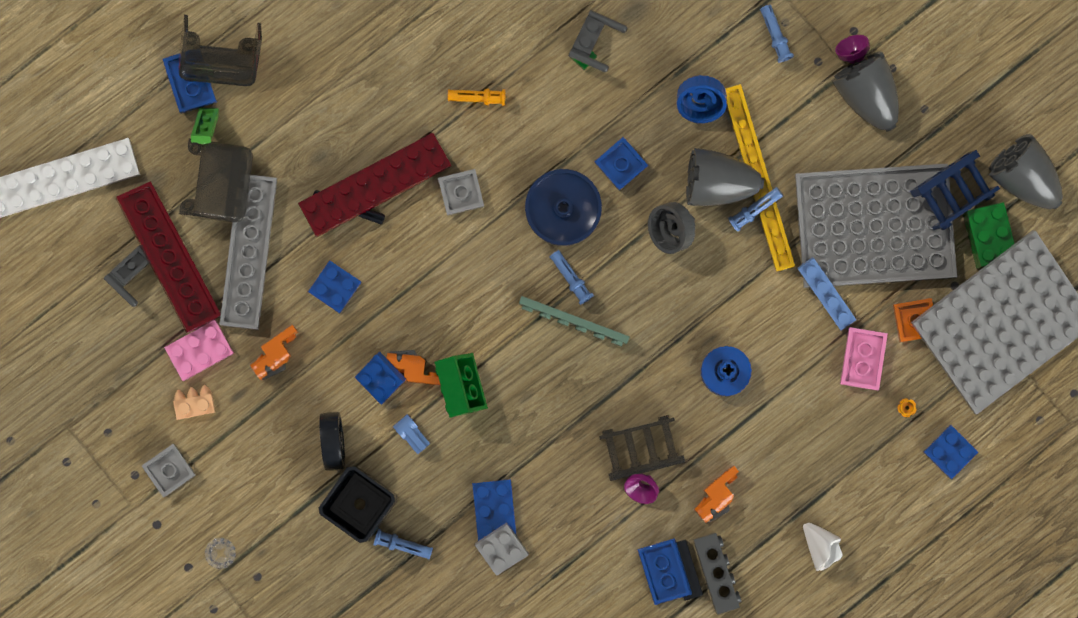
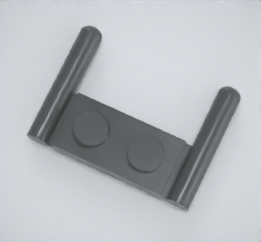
M590 10L568 56L602 72H607L609 69L608 65L589 56L604 25L622 33L627 31V26Z
M139 245L104 277V280L132 307H136L138 301L123 287L149 264L141 246Z

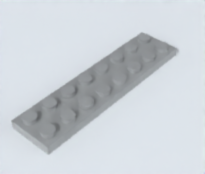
M238 174L220 318L221 326L259 330L277 178Z

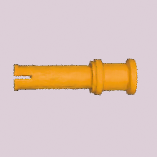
M489 88L484 89V91L448 89L449 102H483L486 106H489V104L505 106L506 89H502V91H492Z

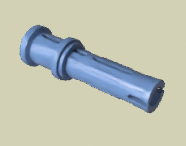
M766 5L760 8L773 41L771 46L775 48L778 56V63L793 58L794 54L790 52L787 45L788 39L781 32L772 6Z
M775 187V189L761 197L751 206L741 208L742 211L733 217L730 216L728 219L734 229L739 232L742 226L748 222H753L756 215L782 198L783 194L778 187Z
M560 250L554 252L550 259L570 285L569 290L574 292L579 299V304H584L594 294L590 293L584 285L585 281L578 278Z
M379 528L373 544L375 546L378 544L388 547L391 551L398 549L427 558L428 560L433 550L432 547L398 538V535L395 533L391 535L382 532Z

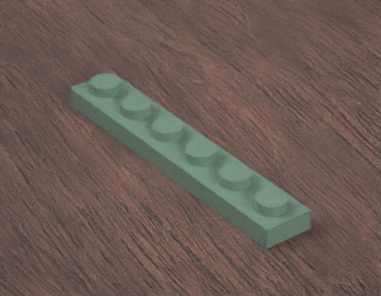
M521 296L519 305L522 306L521 309L532 313L535 310L540 312L539 316L550 320L553 317L558 319L557 323L565 326L569 324L575 325V329L583 333H586L587 330L594 333V337L602 340L607 337L612 339L611 343L621 347L623 344L627 345L630 336Z

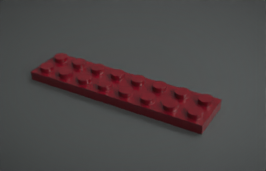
M431 133L299 202L298 205L317 238L450 168L451 164L434 133Z
M151 181L117 196L116 201L185 332H191L220 318L221 313Z

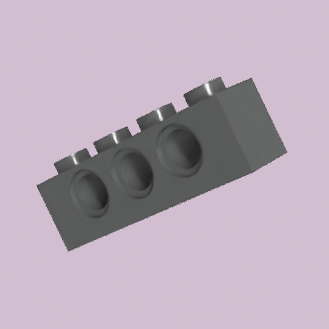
M711 533L693 539L716 614L740 608L741 598L739 592H735L733 584H736L733 573H729L727 568L730 563L727 554L723 555L721 547H724L721 535L717 536L716 533ZM710 549L717 551V557L713 560L707 557V552ZM717 567L723 570V575L720 578L713 576V570ZM722 586H727L729 589V593L725 597L719 595V589Z

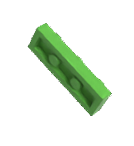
M199 108L191 133V142L198 144L211 143L219 117V108Z

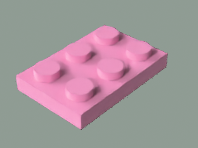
M216 320L164 347L182 381L234 354Z
M849 327L840 380L841 385L879 390L887 333Z

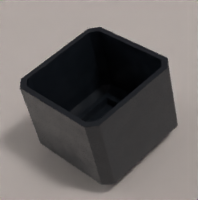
M352 466L346 468L318 508L319 514L357 542L363 543L370 541L398 500L397 494L359 467ZM359 498L363 499L366 503L362 510L355 507V501Z

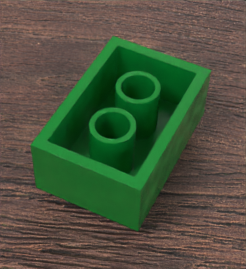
M1004 202L963 213L976 269L985 267L1015 244Z
M473 353L455 355L435 361V371L439 377L440 390L444 396L445 408L449 418L488 409Z

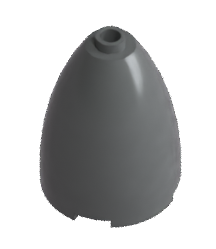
M876 52L868 55V60L863 59L842 69L834 76L836 79L831 81L841 97L856 114L872 126L888 132L894 129L898 122V94L893 74L883 52Z
M1023 135L1016 139V144H1013L1007 150L1003 149L993 160L989 167L991 171L989 175L1002 188L1018 199L1040 208L1057 209L1062 204L1063 193L1055 166L1033 135Z
M694 148L691 151L687 171V205L717 206L749 198L757 194L760 189H763L764 178H761V174L743 161L724 153L707 149Z

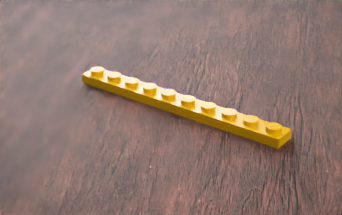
M739 84L725 88L727 93V109L743 162L753 167L761 174V178H764L763 189H760L757 194L753 195L756 202L772 191V187L742 86ZM774 202L760 212L759 217L775 270L779 272L795 267L777 203Z

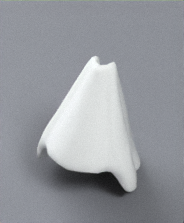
M812 523L803 525L816 571H822L841 559L840 537Z

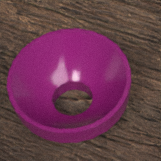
M864 35L849 36L838 43L835 52L842 61L849 63L860 62L865 58L870 49L869 39Z
M642 473L631 475L624 484L626 494L638 503L650 504L658 497L659 488L650 475ZM641 480L647 482L650 485L643 484Z

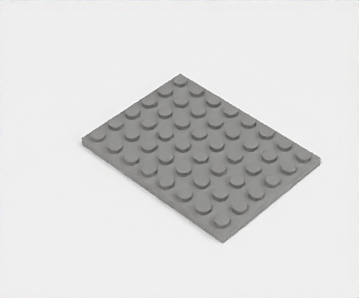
M948 164L795 174L802 264L813 257L833 286L957 278L953 221H951L952 225L943 231L941 228L933 230L932 226L939 221L927 201L921 196L913 197L910 192L947 167ZM948 177L947 179H945L946 182H947V183H945V184L947 185L948 189L950 190V183H949V177ZM933 187L931 195L946 218L952 214V209L939 187ZM803 277V288H811Z
M1032 230L913 320L911 324L970 409L977 415L1078 338V293L1037 232Z

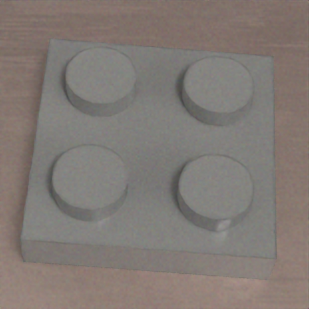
M475 169L438 178L447 216L484 207Z
M175 444L170 445L142 465L163 497H166L196 476Z
M508 523L500 526L475 543L476 548L496 576L529 555Z

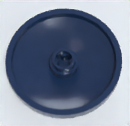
M557 169L540 176L530 187L525 201L526 218L533 232L545 242L557 246L574 245L585 240L593 233L601 217L602 203L596 186L585 175L570 169Z

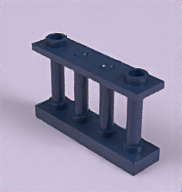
M977 150L966 153L910 191L913 197L921 196L925 198L939 221L932 226L933 230L941 228L943 231L952 225L951 221L981 201L990 200L995 196L994 193L1000 189L999 186L989 188L975 166V159L980 157ZM963 167L969 169L982 191L976 198H974L960 175V169ZM948 177L954 178L968 201L961 208L945 184L947 183L945 179ZM935 186L936 188L939 187L953 210V213L946 218L931 195V189Z

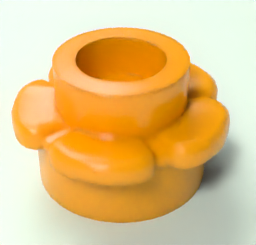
M907 398L902 399L897 407L898 412L903 417H910L917 410L916 403L912 399L908 400Z

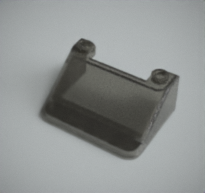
M189 138V152L193 155L201 156L195 199H186L181 203L179 214L191 219L235 223L242 221L246 214L253 159L252 151L244 146L214 141L198 144L191 142V138Z

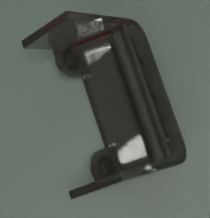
M184 15L179 59L180 77L187 81L251 86L256 80L262 44L261 23H257L255 38L242 39L238 44V49L200 45L199 35L188 31V15Z

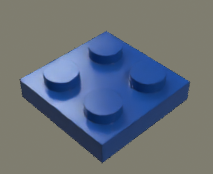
M624 137L594 161L619 191L648 167V164Z
M329 260L308 292L338 313H341L362 282Z
M378 352L355 376L361 385L381 405L406 380L381 352Z
M949 425L923 453L949 479H953L978 451L952 425Z

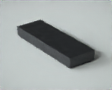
M686 539L678 541L676 543L692 591L691 595L683 597L684 601L702 596L703 593Z

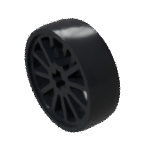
M340 412L320 414V443L324 469L327 471L344 469L345 444Z

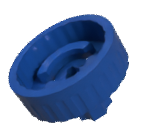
M699 75L688 78L679 86L677 91V109L681 116L688 121L709 123L720 118L726 110L727 93L724 85L719 80Z
M732 346L718 347L706 355L701 365V378L704 385L709 391L719 396H732L741 392L748 385L751 378L752 369L748 357L742 351ZM729 368L732 369V372L726 374V372H723V369Z

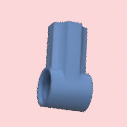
M408 414L393 426L396 432L410 444L417 454L430 445V442L419 431L418 426Z

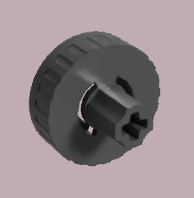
M669 202L657 206L651 211L648 219V231L651 240L659 250L667 254H674L692 245L696 225L695 218L689 213L688 209L680 203Z

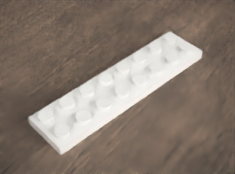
M130 139L119 140L0 177V218L139 176L140 172Z

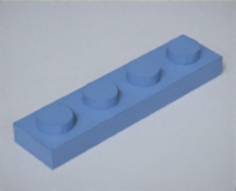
M813 257L797 268L840 330H843L857 320Z

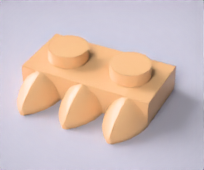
M202 386L200 396L193 387H190L187 398L182 391L177 390L173 401L177 420L216 413L212 392L208 386Z

